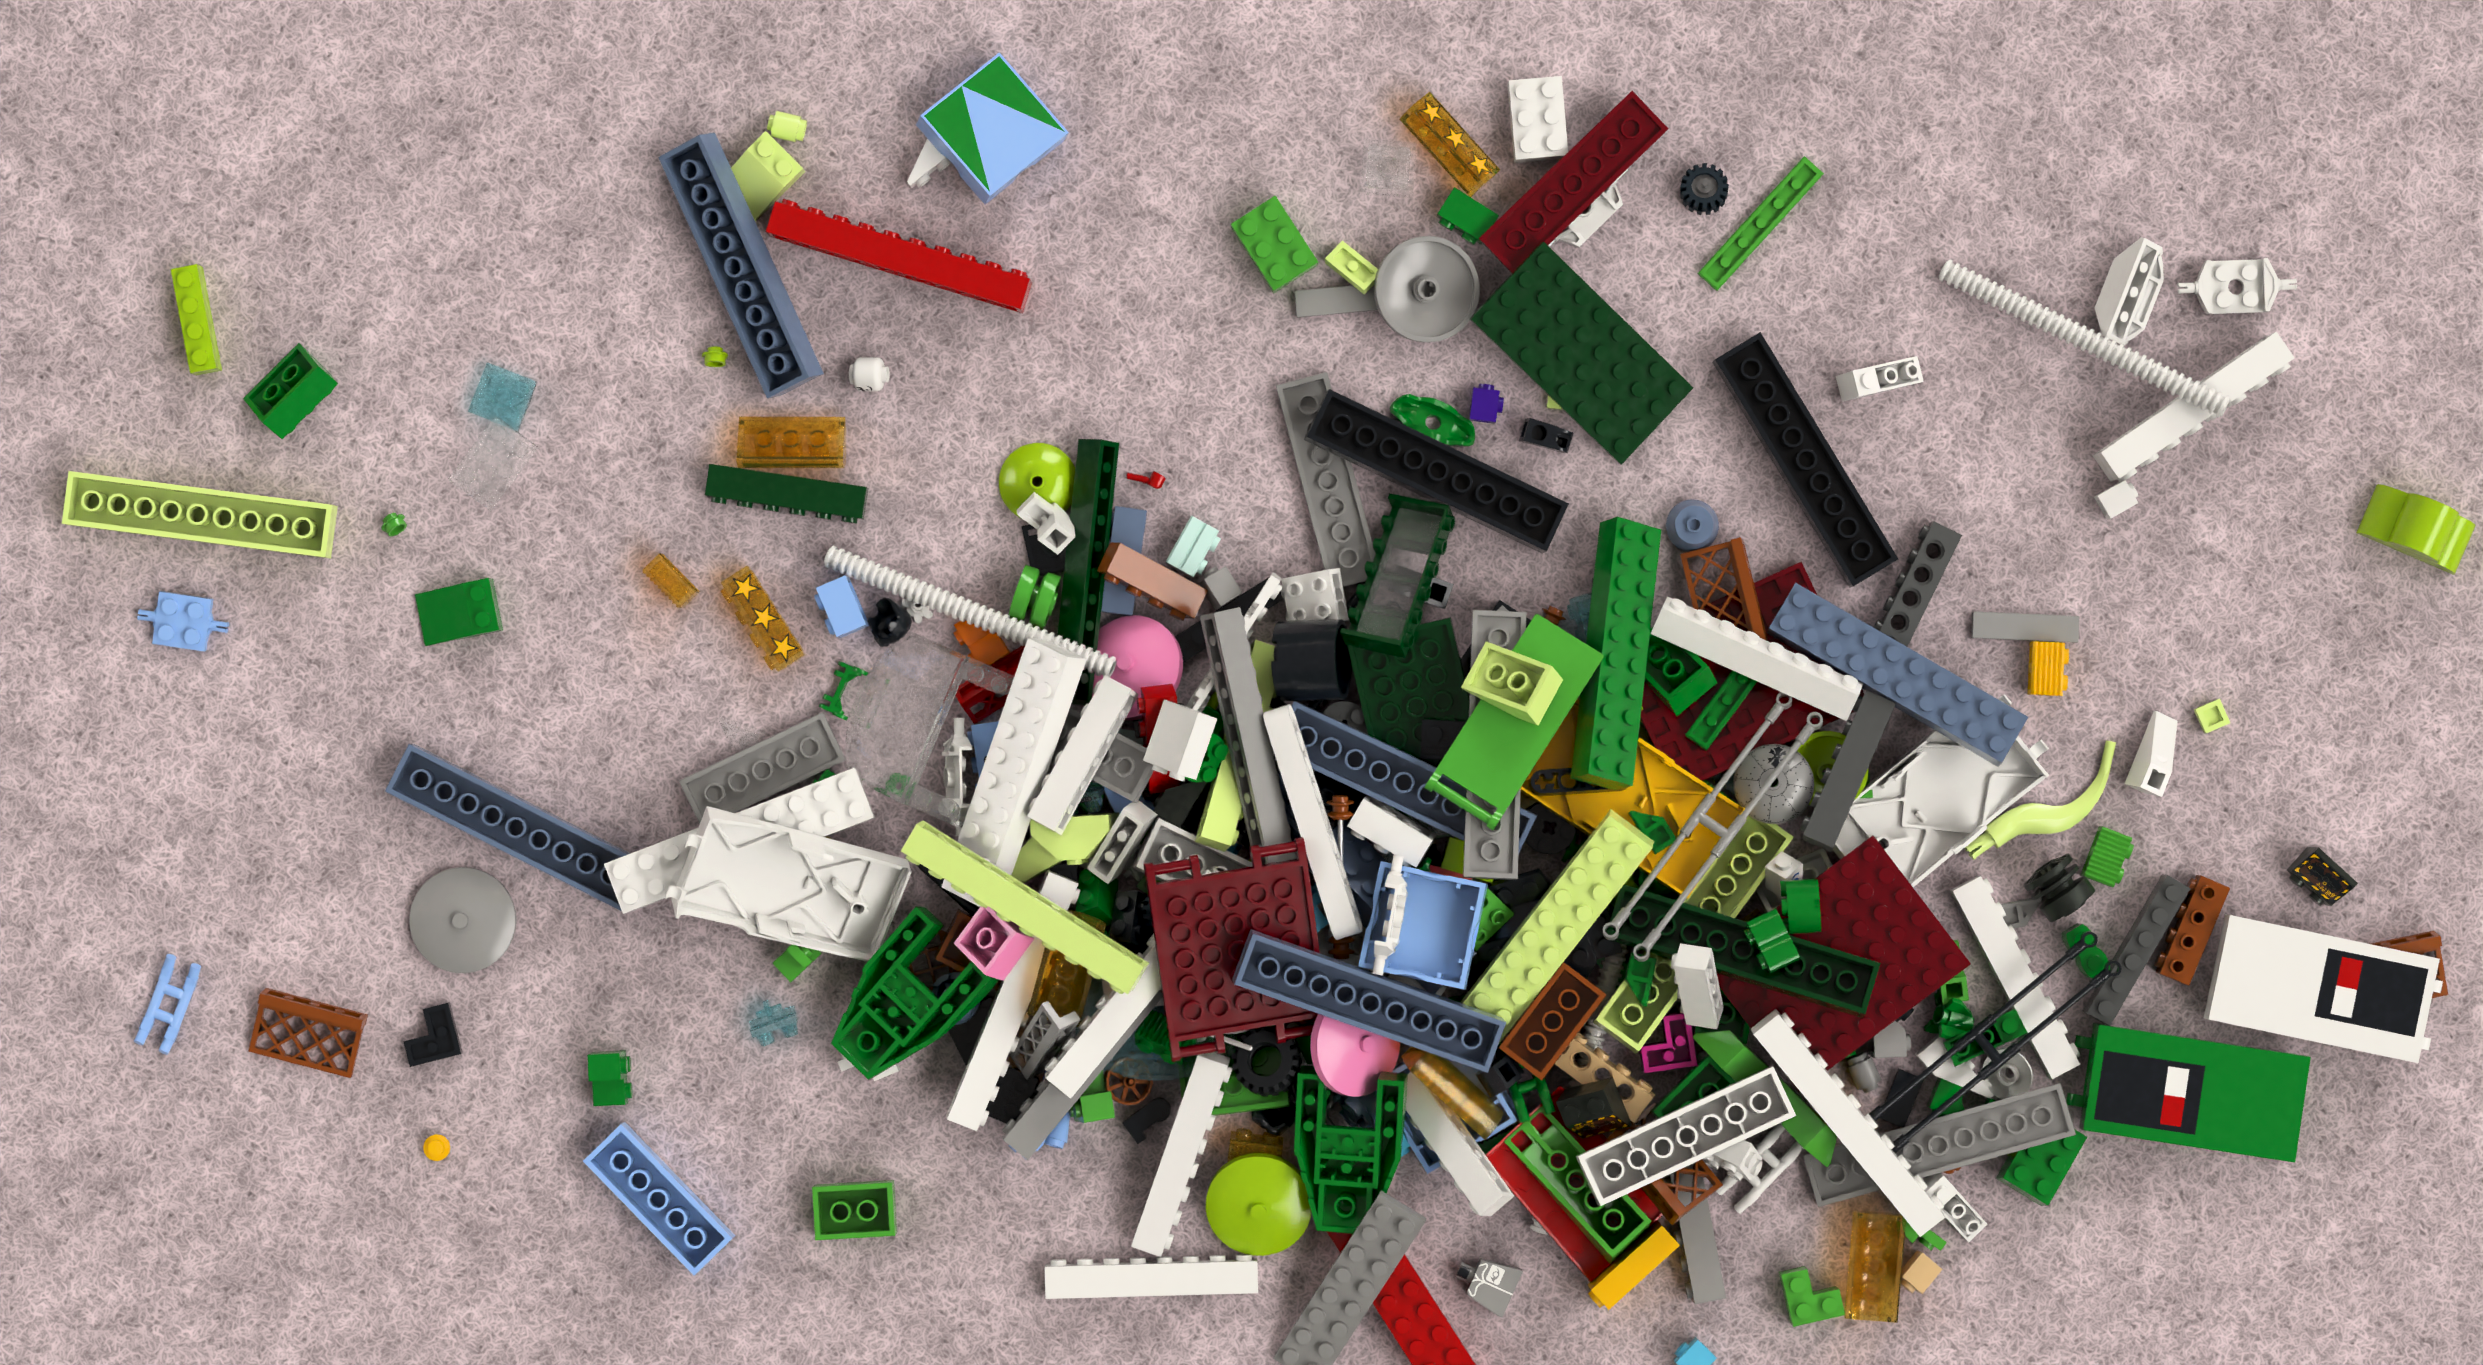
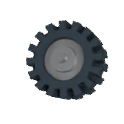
M1702 163V167H1699L1698 164L1694 165L1693 170L1689 168L1686 171V175L1682 177L1680 198L1683 199L1685 207L1689 206V211L1697 210V215H1701L1702 212H1706V215H1711L1712 210L1714 212L1719 211V207H1723L1725 199H1727L1728 179L1726 175L1723 176L1721 169L1715 170V165L1712 164L1711 168L1707 167V163Z

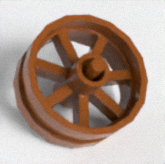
M1120 1057L1112 1061L1104 1072L1106 1091H1111L1112 1100L1124 1105H1135L1145 1100L1151 1092L1153 1085L1152 1073L1149 1067L1141 1060L1132 1057ZM1127 1061L1139 1064L1131 1074H1129ZM1120 1063L1123 1064L1124 1074L1122 1075L1113 1071L1114 1067ZM1142 1068L1147 1080L1135 1078ZM1110 1074L1119 1078V1082L1109 1086ZM1136 1083L1146 1084L1145 1090L1141 1095L1135 1088ZM1123 1086L1121 1098L1119 1099L1112 1093V1090ZM1128 1088L1132 1090L1137 1097L1136 1099L1125 1101Z

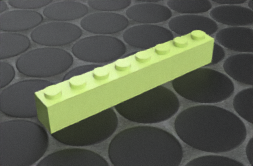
M1255 639L1250 645V653L1253 667L1256 670V681L1262 697L1264 713L1273 709L1270 707L1271 699H1275L1277 696L1274 689L1271 661H1274L1275 646ZM1224 734L1223 741L1228 747L1226 734ZM1229 747L1228 754L1225 760L1221 762L1216 778L1210 784L1195 838L1196 843L1223 852L1231 845L1234 846L1239 835V830H1236L1238 820L1241 821L1244 816Z

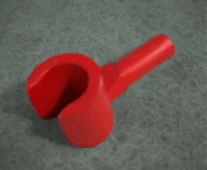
M1155 471L1152 472L1150 478L1127 473V479L1143 482L1155 489H1160L1166 479Z

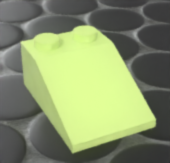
M766 131L731 167L755 222L806 172Z
M1485 642L1461 688L1516 718L1539 726L1563 679L1551 665Z

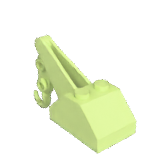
M1120 813L1072 815L1062 835L1031 819L1030 833L1032 837L1020 849L1011 876L1022 883H1026L1064 860L1067 861V865L1089 863L1088 858L1095 856Z

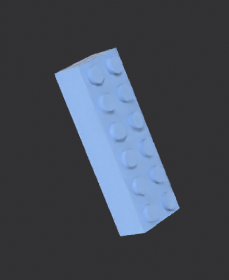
M626 1122L620 1124L583 1160L601 1181L694 1276L736 1236Z

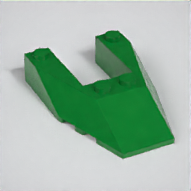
M916 906L864 965L859 983L851 995V1002L846 1013L843 1014L831 1042L868 1080L940 1039L983 1000L999 981V979L986 976L971 961L940 998L929 990L908 969L909 965L944 926L925 907Z
M1301 1066L1297 1076L1294 1153L1297 1156L1301 1170L1300 1174L1306 1187L1308 1202L1317 1231L1353 1234L1379 1192L1383 1191L1387 1194L1401 1159L1408 1074L1380 1073L1377 1081L1375 1129L1326 1125L1327 1086L1320 1080L1314 1066Z

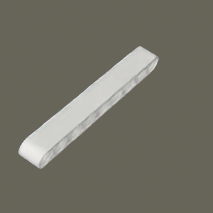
M1290 704L1263 713L1265 726L1300 835L1304 838L1306 854L1331 932L1336 940L1361 933L1363 931L1362 922L1294 710Z

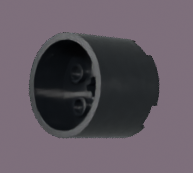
M1344 620L1278 621L1276 623L1272 643L1277 644V646L1274 647V661H1271L1274 689L1276 695L1281 696V701L1346 699L1351 681V659L1348 646L1344 643L1340 634L1341 628L1347 629Z

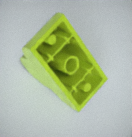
M2377 484L2356 533L2455 575L2476 525L2468 519L2459 516L2455 509L2422 495L2406 493L2393 487Z

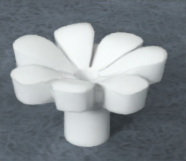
M902 599L901 606L906 607L910 616L914 617V623H922L923 616L926 619L932 618L933 613L929 610V606L924 607L922 603H919L921 606L917 608L914 600Z

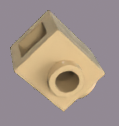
M1917 1250L1897 1275L1902 1279L1900 1284L1913 1294L1914 1291L1923 1294L1943 1269L1923 1252Z

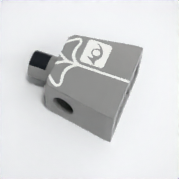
M1480 1258L1476 1268L1461 1262L1455 1277L1469 1283L1465 1291L1466 1295L1499 1317H1503L1523 1271L1518 1267Z

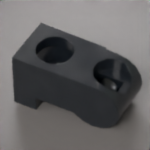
M1527 418L1525 419L1519 442L1568 454L1574 433L1552 424Z
M1155 1098L1122 1122L1137 1144L1147 1138L1143 1131L1154 1123L1162 1122L1169 1117L1171 1112L1170 1103L1164 1098Z

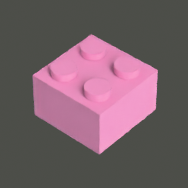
M980 907L954 944L986 976L1004 981L1034 938L1022 933L1019 930L1020 926L1014 922H1006L996 915L997 912L990 907Z

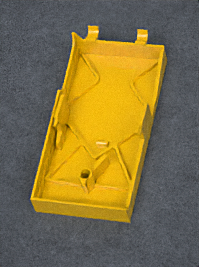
M1577 699L1521 786V792L1588 836L1592 834L1609 810L1612 809L1636 828L1637 826L1628 814L1630 811L1663 817L1677 838L1681 833V828L1705 796L1712 792L1713 788L1675 764L1673 759L1641 738L1638 739L1633 786L1628 787L1626 790L1537 796L1532 793L1529 788V780L1536 771L1572 768L1579 700ZM1553 775L1552 781H1543V777H1539L1535 785H1540L1541 789H1544L1546 784L1554 783L1553 789H1557L1555 785L1556 775ZM1563 775L1561 777V784L1566 788H1572L1575 785V779H1571V775ZM1719 792L1715 797L1716 801L1707 811L1706 815L1728 829L1745 808ZM1698 823L1689 837H1685L1655 877V880L1680 896L1709 858L1711 850L1721 837L1701 823ZM1670 846L1656 855L1651 850L1637 868L1649 875Z

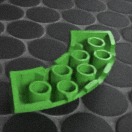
M1730 1030L1696 1033L1693 1036L1709 1056L1736 1082L1769 1067ZM1778 1075L1796 1116L1781 1122V1125L1805 1150L1828 1167L1831 1164L1837 1140L1836 1134Z

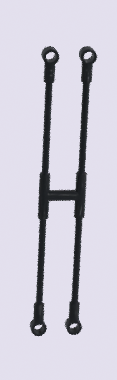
M2091 931L2084 932L2080 940L2068 949L2062 958L1994 1014H1989L1954 1043V1046L1882 1106H1877L1869 1113L1874 1121H1877L1885 1114L1888 1108L1955 1053L1961 1052L1974 1040L1990 1058L1991 1062L1982 1068L1976 1077L1908 1133L1902 1134L1893 1141L1895 1147L1892 1150L1895 1154L1909 1143V1139L1981 1080H1986L2002 1067L2010 1058L2021 1051L2020 1048L2093 988L2097 989L2111 976H2117L2121 973L2122 967L2118 961H2107L2104 969L2094 976L2087 986L2020 1041L2013 1043L2001 1054L1984 1036L1983 1033L1993 1026L2000 1016L2070 959L2073 960L2086 948L2094 947L2098 942V937L2095 933ZM2091 934L2094 940L2091 944H2086L2085 937ZM2112 963L2117 965V971L2114 973H2110L2108 969Z

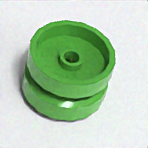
M1025 565L1008 615H1010L1011 619L1013 617L1017 618L1018 622L1020 620L1024 621L1030 609L1032 612L1029 623L1032 624L1033 628L1038 626L1040 630H1043L1055 607L1061 576L1048 572L1044 575L1041 585L1037 586L1040 576L1039 569Z

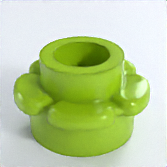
M713 346L708 347L707 351L702 353V357H704V364L708 367H723L726 365L728 354L723 351V348Z

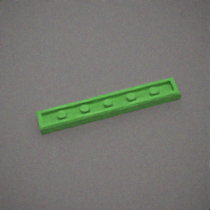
M1804 156L1697 274L1713 289L1718 291L1824 173Z

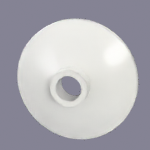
M1998 1049L1997 1051L2001 1054L2006 1049ZM2018 1052L1990 1075L1987 1080L1993 1086L1990 1091L1996 1097L2006 1099L2027 1093L2032 1085L2033 1074L2026 1058ZM1989 1057L1985 1059L1983 1068L1991 1062ZM2009 1068L2013 1071L2014 1076L2008 1073Z

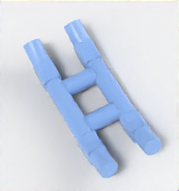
M167 954L151 1001L134 1039L136 1044L144 1045L155 1019L170 1024L158 1050L165 1055L169 1054L178 1036L201 969L199 964H191L183 989L168 984L171 980L176 956L173 954ZM164 994L179 999L174 1014L159 1009Z

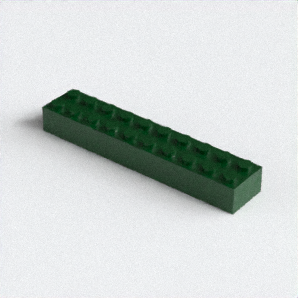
M1625 884L1619 890L1610 922H1612L1622 907L1625 908L1638 888ZM1645 891L1631 909L1629 917L1620 927L1618 937L1611 941L1633 948L1637 944H1642L1652 929L1658 926L1676 900ZM1682 903L1662 930L1660 938L1650 950V953L1672 959L1673 954L1678 953L1680 943L1712 948L1718 974L1863 1018L1866 1014L1881 964L1790 935L1800 956L1799 960L1769 973L1767 968H1761L1756 958V955L1759 954L1758 948L1755 944L1750 945L1744 931L1748 929L1746 926L1747 922L1687 903ZM1614 928L1607 929L1608 935H1613L1616 932Z

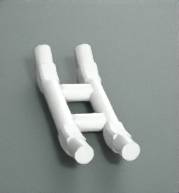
M1782 1123L1775 1125L1755 1147L1763 1160L1772 1168L1762 1179L1758 1176H1753L1752 1180L1748 1181L1753 1188L1734 1205V1209L1739 1214L1751 1206L1804 1149L1796 1141L1780 1160L1768 1150L1784 1132L1785 1128L1781 1125ZM1727 1175L1721 1181L1723 1186L1716 1192L1719 1195H1723L1738 1180Z

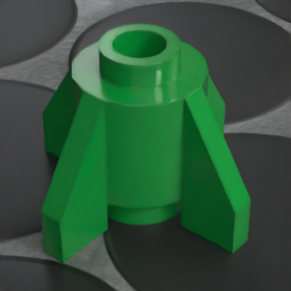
M1938 992L1935 993V1005L1937 1007L1933 1013V1020H1930L1924 1026V1031L1932 1034L1939 1033V1037L1950 1040L1973 1028L1974 1018L1972 1012L1961 1000L1951 998L1947 1004L1943 1005Z

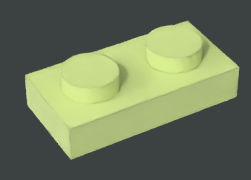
M1341 241L1325 258V264L1364 295L1374 285L1378 269L1344 241Z

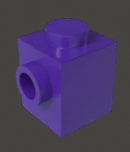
M1479 384L1478 388L1473 387L1469 413L1470 421L1496 423L1497 413H1502L1504 397H1499L1500 391L1494 390V385Z

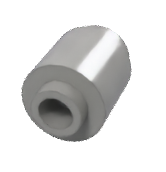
M1867 1052L1859 1053L1847 1059L1849 1064L1847 1069L1857 1090L1863 1089L1864 1093H1867L1879 1087L1877 1083L1882 1079L1872 1057H1868Z

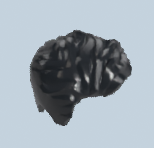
M882 598L876 604L877 615L873 618L870 617L868 623L872 629L871 632L874 635V640L880 647H887L898 642L906 635L911 627L912 619L905 608L889 598Z
M1289 1092V1107L1251 1111L1252 1120L1268 1133L1276 1136L1282 1135L1295 1122V1096Z

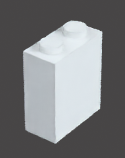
M1164 700L1143 761L1153 764L1152 770L1166 775L1170 771L1169 777L1184 781L1185 777L1196 780L1217 718Z

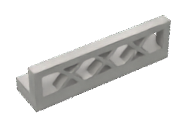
M1049 1001L1041 1004L1020 1037L1014 1053H1010V1057L1026 1080L1045 1072L1044 1068L1053 1057H1057L1061 1047L1080 1021L1075 1011L1060 1018ZM1047 1017H1048V1019L1051 1021L1052 1024H1048V1022H1047ZM1038 1028L1041 1029L1042 1037H1040ZM1030 1041L1033 1043L1034 1050L1031 1048Z

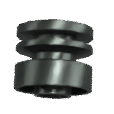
M2069 853L2045 863L2024 883L2027 891L2039 886L2031 895L2033 900L2043 896L2047 897V900L2040 906V909L2049 922H2054L2063 916H2069L2082 907L2086 900L2095 892L2094 887L2086 876L2075 880L2072 879V876L2079 869L2077 864L2065 869L2073 860Z

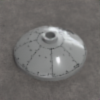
M1768 744L1757 747L1748 753L1736 769L1734 776V792L1741 807L1746 808L1789 751L1790 747L1780 744ZM1795 752L1778 775V785L1776 787H1769L1749 814L1750 817L1767 824H1781L1795 819L1807 808L1813 796L1814 778L1808 762L1799 752Z

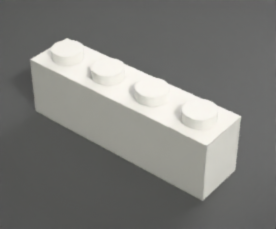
M1680 943L1678 953H1674L1672 956L1671 969L1675 970L1674 983L1678 984L1677 997L1681 999V1013L1684 1014L1686 1025L1717 1029L1724 1007L1712 948Z

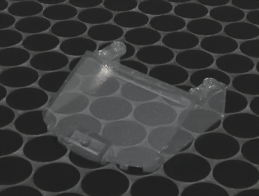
M910 631L898 642L892 644L879 657L868 672L856 695L846 732L845 754L847 770L856 768L863 785L902 804L962 828L964 822L958 820L960 816L959 805L952 799L919 786L918 782L962 679L994 693L1005 695L1010 691L1014 675Z

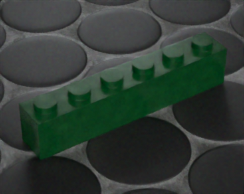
M709 464L705 496L711 497L710 502L726 504L727 500L737 501V506L752 508L753 503L763 505V510L779 512V507L790 509L789 514L805 516V511L816 513L815 518L831 520V516L836 515L842 516V522L857 524L858 519L864 520L869 488Z

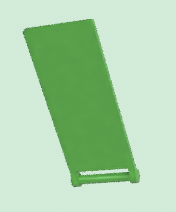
M1535 614L1512 650L1553 666L1563 679L1539 726L1516 718L1481 699L1424 787L1430 792L1434 790L1487 824L1486 827L1492 831L1498 825L1505 811L1604 657L1602 653L1539 614ZM1441 776H1446L1494 806L1497 810L1493 815L1439 782Z

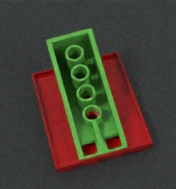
M1560 1085L1551 1094L1556 1112L1546 1115L1541 1103L1529 1114L1530 1121L1519 1123L1486 1154V1157L1513 1195L1591 1283L1653 1226L1663 1214L1641 1188L1597 1208L1589 1205L1590 1201L1596 1200L1576 1156L1604 1144L1607 1139L1603 1134L1582 1139L1565 1126L1556 1101L1564 1091Z

